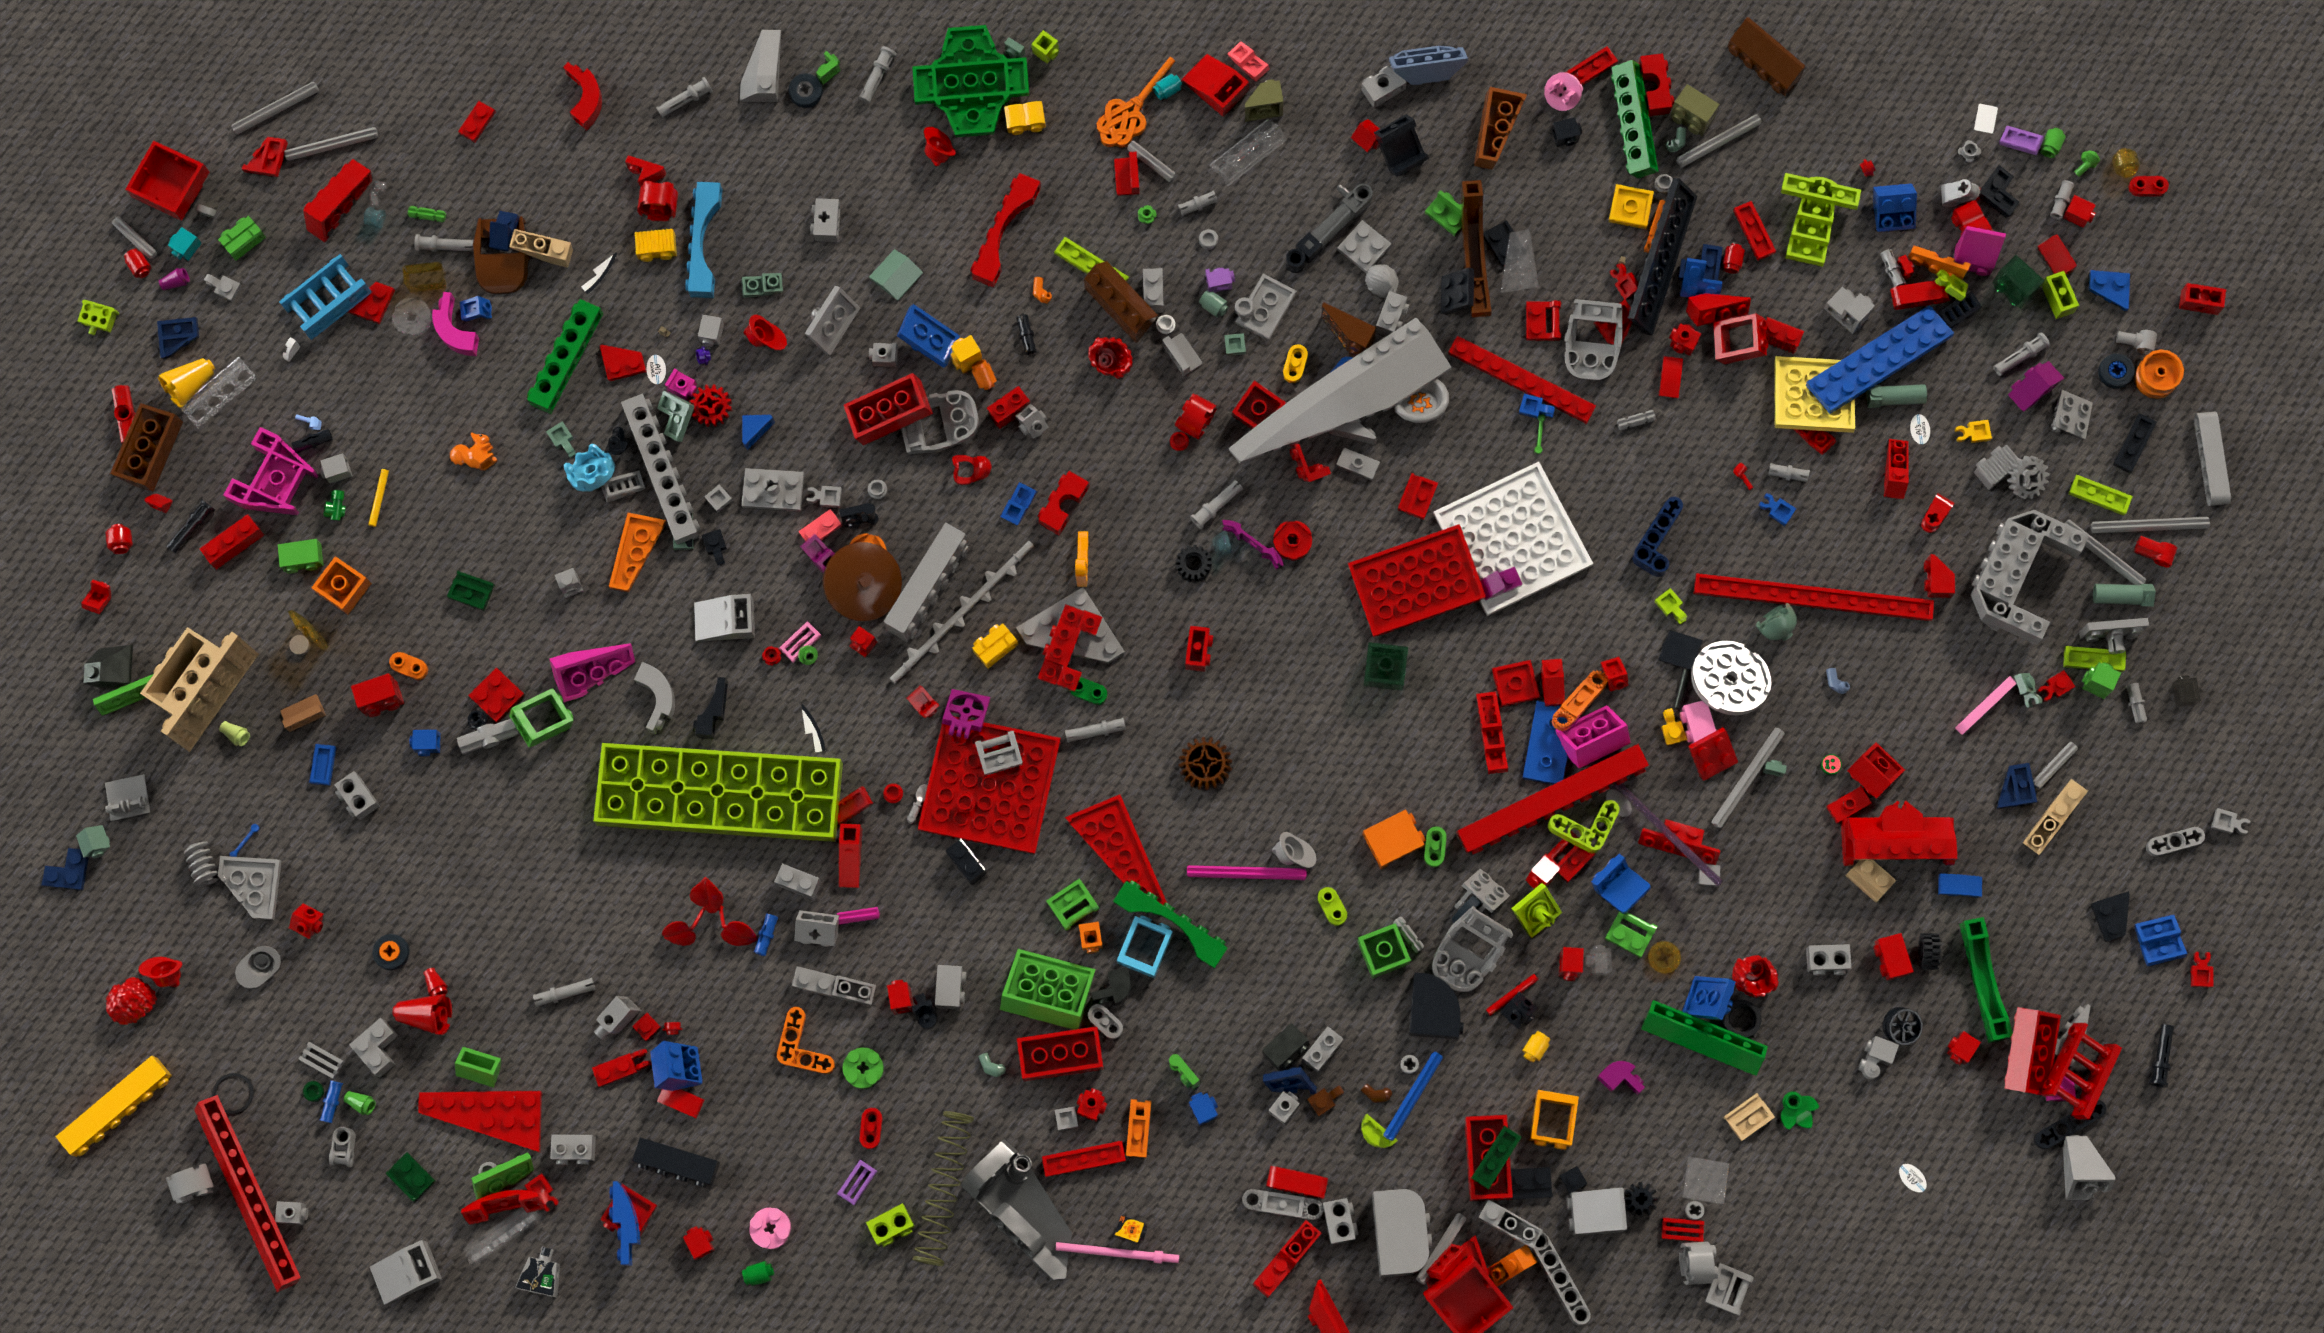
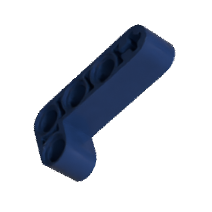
M1670 497L1665 502L1632 556L1633 562L1638 567L1656 577L1663 576L1669 567L1668 559L1657 552V549L1682 511L1683 503L1678 497ZM1675 505L1676 509H1674L1671 515H1669L1668 512L1670 510V507ZM1663 520L1668 526L1661 527L1658 521ZM1648 537H1655L1657 543H1650ZM1643 552L1647 555V558L1640 559L1637 553ZM1661 563L1664 569H1656L1654 564Z

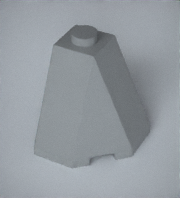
M2079 1135L2066 1136L2063 1144L2066 1200H2089L2098 1191L2102 1190L2105 1193L2112 1190L2115 1176L2089 1138Z

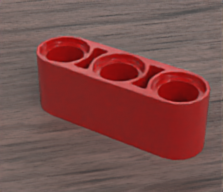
M1935 280L1901 285L1890 289L1895 310L1940 304L1950 300L1949 294L1945 291L1946 287L1936 284Z
M1270 1166L1266 1187L1324 1199L1328 1178Z

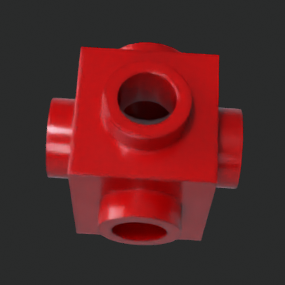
M1680 323L1678 329L1673 328L1669 339L1672 340L1670 347H1673L1672 349L1677 353H1685L1691 356L1701 333L1695 331L1688 324L1683 325Z
M303 903L292 913L289 929L310 939L315 933L318 934L321 931L324 914Z
M1091 1088V1091L1085 1090L1084 1094L1080 1093L1077 1105H1079L1077 1114L1097 1122L1099 1115L1104 1114L1108 1104L1105 1102V1097L1102 1096L1103 1092ZM1094 1101L1095 1105L1089 1106V1103Z

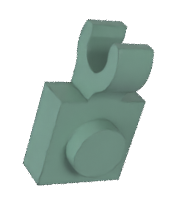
M563 421L546 431L557 449L563 446L570 458L576 455L575 450L569 443L574 438Z
M2030 673L2015 675L2014 678L2021 695H2024L2026 707H2033V698L2036 704H2042V698L2035 694V680Z

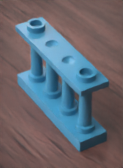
M341 254L331 259L327 265L279 301L288 313L294 310L304 324L300 327L311 340L372 293L362 279L356 282L345 270L349 265ZM338 274L350 286L342 294L330 282ZM322 286L335 298L327 306L315 294ZM307 298L319 309V312L311 318L299 305Z

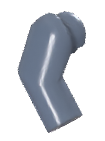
M1836 668L1826 669L1828 685L1831 689L1839 694H1845L1849 691V683L1842 682L1837 678Z

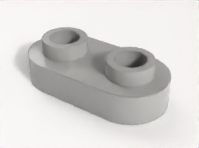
M1096 1004L1089 1009V1021L1095 1027L1097 1026L1098 1030L1107 1038L1117 1039L1122 1035V1023L1107 1008ZM1096 1012L1102 1013L1100 1019L1094 1017ZM1111 1026H1116L1117 1030L1116 1032L1111 1033L1109 1031V1028Z

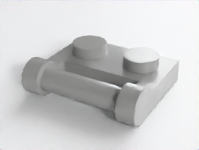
M1014 731L983 742L981 740L975 742L985 776L1023 765ZM1011 742L1010 747L984 753V749Z
M1719 1263L1717 1267L1718 1278L1714 1279L1711 1283L1705 1303L1740 1316L1742 1311L1740 1310L1748 1286L1753 1282L1754 1277ZM1736 1278H1739L1742 1281L1734 1303L1731 1306L1727 1303Z

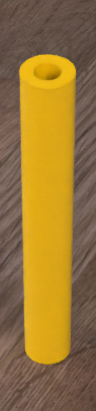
M381 469L368 523L369 526L376 527L389 474V470Z

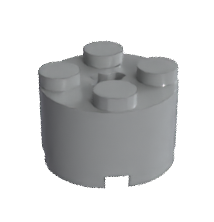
M201 1164L196 1169L191 1167L172 1174L171 1177H166L173 1201H176L177 1204L194 1200L193 1195L198 1197L213 1193L212 1188L214 1186L206 1164Z
M1707 1241L1681 1244L1680 1248H1684V1251L1679 1253L1681 1276H1686L1687 1281H1683L1685 1285L1709 1284L1718 1278V1268L1714 1263V1258L1716 1257L1715 1245H1710Z

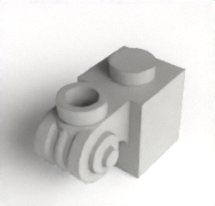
M1877 1036L1872 1038V1041L1868 1040L1864 1050L1867 1052L1866 1059H1861L1858 1070L1862 1072L1866 1079L1876 1078L1880 1074V1068L1876 1064L1882 1063L1887 1066L1893 1064L1899 1045Z

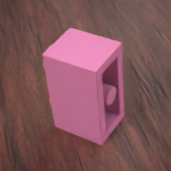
M1699 701L1683 706L1682 712H1680V719L1682 724H1686L1688 731H1685L1688 743L1691 742L1692 744L1716 731L1707 704Z

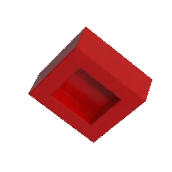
M1906 255L1898 258L1897 264H1900L1902 276L1906 280L1911 278L1914 272V265L1911 260H1908Z
M648 1013L632 1026L646 1042L662 1028Z

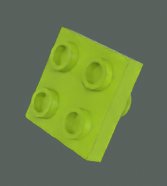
M1543 883L1511 908L1531 938L1545 927H1550V923L1554 924L1555 918L1562 913L1548 888Z

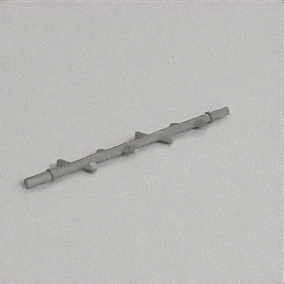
M1028 541L996 573L986 571L987 582L971 598L961 596L959 598L961 608L945 624L935 622L933 624L935 634L919 650L908 648L909 659L889 679L895 684L928 651L937 654L939 652L937 642L953 626L963 628L965 626L963 616L979 600L989 602L991 600L989 590L1005 574L1016 576L1015 565L1021 561L1034 545Z

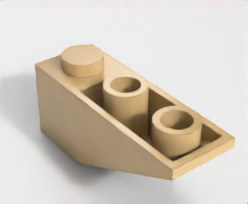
M514 229L509 246L514 250L542 261L563 267L569 266L573 252L571 242Z

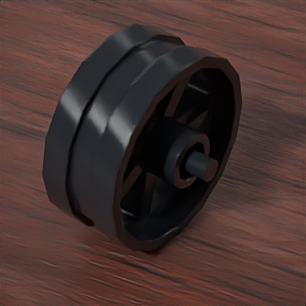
M1905 1007L1891 1009L1883 1020L1885 1036L1897 1044L1910 1045L1916 1042L1923 1030V1023L1918 1013ZM1906 1011L1902 1020L1900 1013ZM1910 1015H1912L1913 1021L1907 1022ZM1891 1026L1895 1028L1893 1032L1891 1031ZM1899 1032L1900 1041L1894 1038ZM1905 1032L1910 1034V1036L1906 1039Z

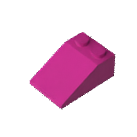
M1967 226L1956 244L1954 262L1961 265L1964 262L1970 263L1968 271L1976 272L1977 275H1991L2006 233Z

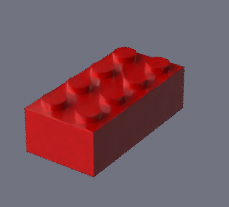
M914 373L843 405L854 437L862 445H866L933 414L922 382Z
M2017 1007L2004 1089L2041 1095L2043 1083L2048 1079L2053 1068L2061 1015Z
M1097 1026L1017 1038L1023 1082L1104 1070Z
M1507 1115L1465 1117L1470 1202L1488 1201V1199L1491 1201L1511 1200L1513 1194L1510 1157L1489 1190L1471 1179L1504 1126L1508 1128Z

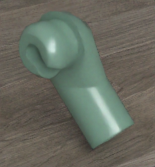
M1677 128L1676 138L1667 141L1666 148L1669 152H1677L1685 146L1686 128Z
M988 1053L978 1056L986 1074L1000 1077L1005 1073V1066L992 1063Z

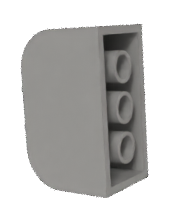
M1408 1189L1374 1191L1372 1193L1379 1277L1408 1276L1419 1272L1426 1264L1429 1257V1248L1432 1246V1236L1427 1234V1227L1430 1225V1215L1425 1213L1423 1200L1417 1193Z

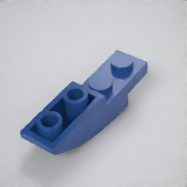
M613 1181V1186H610L609 1192L610 1199H613V1207H610L609 1217L610 1220H613L614 1224H621V1228H618L617 1231L618 1240H621V1249L617 1250V1259L621 1261L623 1266H632V1245H641L639 1223L627 1191L620 1182Z

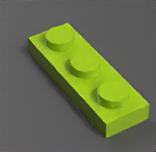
M2077 474L2068 493L2123 516L2127 513L2133 497Z
M2064 647L2063 667L2090 669L2091 666L2095 667L2098 663H2107L2118 672L2125 671L2126 651L2119 654H2109L2108 649Z

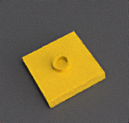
M1616 184L1608 222L1647 229L1654 191Z

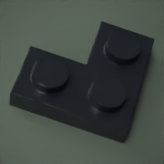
M1998 165L1980 189L1978 197L2008 218L2019 204V201L2005 191L2014 176Z

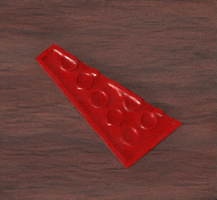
M1120 794L1065 817L1068 823L1123 884L1125 881L1130 883L1133 880L1142 886L1140 888L1141 891L1146 894L1148 891L1158 897L1157 901L1162 905L1165 902L1167 903Z
M542 1091L419 1092L418 1113L540 1152Z

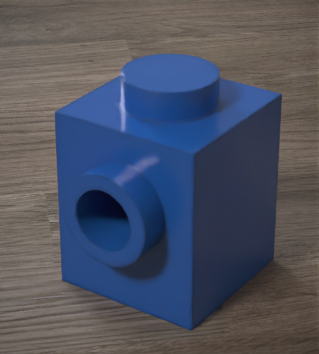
M413 730V736H410L409 739L410 748L415 753H418V756H430V753H440L441 733L438 730Z
M1200 1092L1191 1097L1192 1101H1189V1105L1199 1126L1218 1117L1215 1110L1218 1105L1213 1096L1209 1098L1207 1093L1203 1095Z

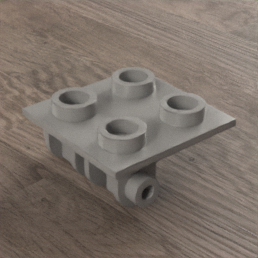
M2061 390L2059 396H2057V405L2054 409L2056 412L2053 414L2055 418L2053 424H2051L2052 431L2060 432V430L2086 439L2093 403Z
M144 774L105 783L108 806H105L107 814H110L111 821L150 813Z

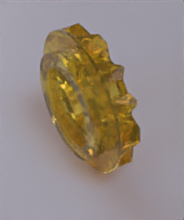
M1661 941L1651 947L1648 959L1654 971L1664 974L1671 973L1677 969L1681 961L1679 949L1673 943ZM1661 950L1665 955L1672 954L1667 959V964L1664 961H1657L1661 957Z

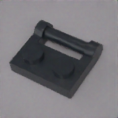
M871 503L839 510L844 527L849 529L857 528L860 524L867 522L875 525L879 521V517L875 513V506Z

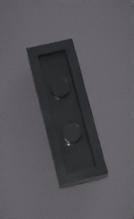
M2140 413L2137 415L2113 466L2129 474L2132 473L2157 421Z

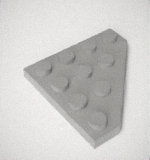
M1084 587L1016 627L1025 644L1039 648H1045L1046 644L1050 645L1053 637H1050L1049 634L1052 626H1057L1065 604L1102 616ZM1102 618L1096 636L1080 631L1072 655L1110 663L1125 654V651L1104 618Z

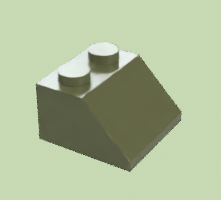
M1271 79L1260 83L1245 103V122L1283 116V96L1280 80L1275 81Z

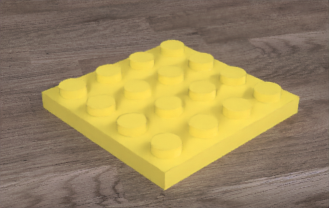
M1775 357V428L1854 433L1855 399L1829 414L1806 387L1807 381L1841 360Z

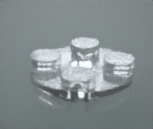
M406 298L395 306L392 322L395 328L406 337L421 335L432 325V313L424 301ZM410 313L413 315L417 314L414 321L407 320Z

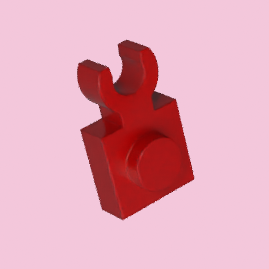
M1621 263L1616 265L1619 273L1614 269L1610 270V274L1613 278H1617L1618 282L1614 285L1622 297L1628 300L1637 291L1639 283L1632 272L1626 274V267Z
M2065 670L2048 679L2046 682L2049 686H2041L2037 693L2045 691L2047 697L2043 699V702H2047L2052 698L2053 694L2058 698L2072 690L2075 685Z
M2195 952L2193 959L2197 966H2191V987H2214L2213 967L2207 966L2211 959L2210 952L2205 953L2204 960L2199 958V952Z
M543 1173L524 1185L528 1191H533L540 1195L546 1205V1209H544L546 1212L550 1210L547 1206L548 1201H553L555 1205L559 1204L558 1199L549 1194L554 1189Z

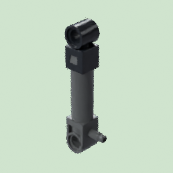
M1341 184L1337 186V190L1345 197L1341 201V205L1312 233L1308 232L1296 244V249L1288 251L1286 254V268L1292 273L1302 271L1305 261L1310 263L1352 219L1355 220L1371 204L1373 191L1369 185L1359 184L1351 192ZM1363 193L1366 194L1368 197L1362 199L1359 198L1358 195ZM1297 258L1300 262L1293 264L1291 260Z

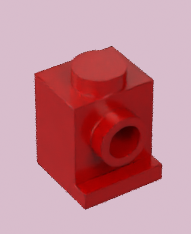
M860 626L850 637L852 642L850 647L865 658L877 643L876 638Z

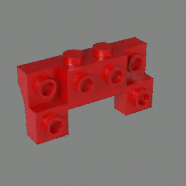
M1065 604L1057 626L1053 625L1049 634L1050 637H1053L1050 645L1046 644L1042 655L1045 656L1037 679L1075 692L1082 672L1067 666L1080 631L1096 636L1103 617Z

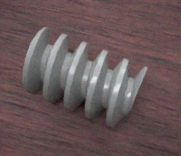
M207 841L192 844L184 851V855L188 857L186 862L191 864L189 870L192 872L191 877L195 879L193 883L198 887L207 886L219 880L217 878L213 879V876L218 874L217 871H211L215 864L208 863L213 857L206 856L211 850L203 848L208 845Z

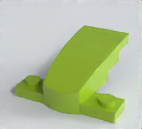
M1785 173L1781 193L1802 198L1791 231L1785 258L1823 267L1830 240L1835 205L1857 210L1861 190L1838 185L1836 182L1824 177L1806 178Z

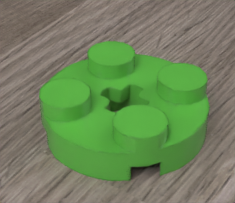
M857 1048L850 1051L844 1060L843 1074L846 1080L856 1088H870L883 1076V1061L879 1054L870 1048ZM862 1063L869 1067V1070H865L864 1074H861V1071L858 1070V1066H861Z

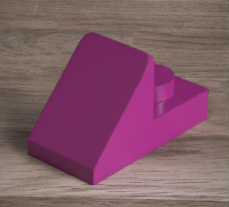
M1515 567L1500 573L1497 570L1480 580L1486 596L1485 601L1523 585Z

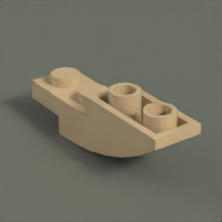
M2070 779L2030 831L2023 844L2040 855L2088 791Z

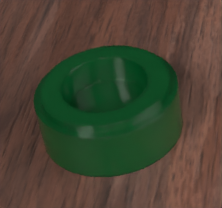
M310 1081L303 1088V1096L308 1101L317 1102L324 1096V1087L319 1082Z

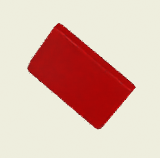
M2058 234L2037 247L2054 274L2064 271L2067 275L2077 267Z

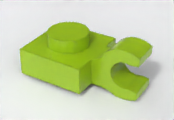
M1671 588L1655 599V603L1667 617L1672 613L1680 625L1687 620V615L1680 609L1683 602Z

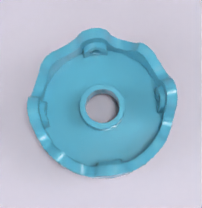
M590 444L587 452L576 453L573 465L565 463L564 470L573 488L582 492H591L603 486L612 477L615 470V462L609 453H605L595 444Z

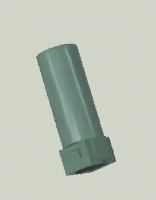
M1875 385L1866 392L1868 408H1876L1888 405L1926 404V385Z
M2094 584L2093 602L2099 604H2129L2154 607L2156 591L2153 584Z

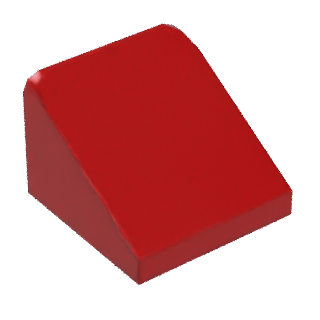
M157 493L146 497L144 500L150 507L163 513L168 512L173 502L171 499Z

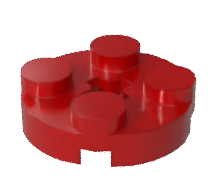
M1287 521L1280 524L1275 530L1273 545L1281 557L1296 561L1305 557L1311 550L1312 534L1304 523L1300 521ZM1296 536L1297 544H1289L1288 537L1293 538Z

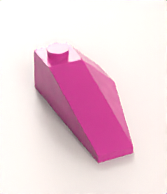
M630 643L570 652L550 658L553 676L563 702L583 697L588 693V689L596 684L600 686L604 683L603 679L611 674H618L635 662Z

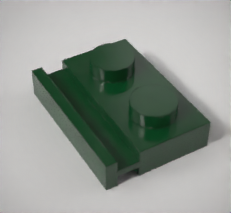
M457 571L447 598L485 611L495 584Z
M408 1152L385 1173L413 1202H416L436 1182Z

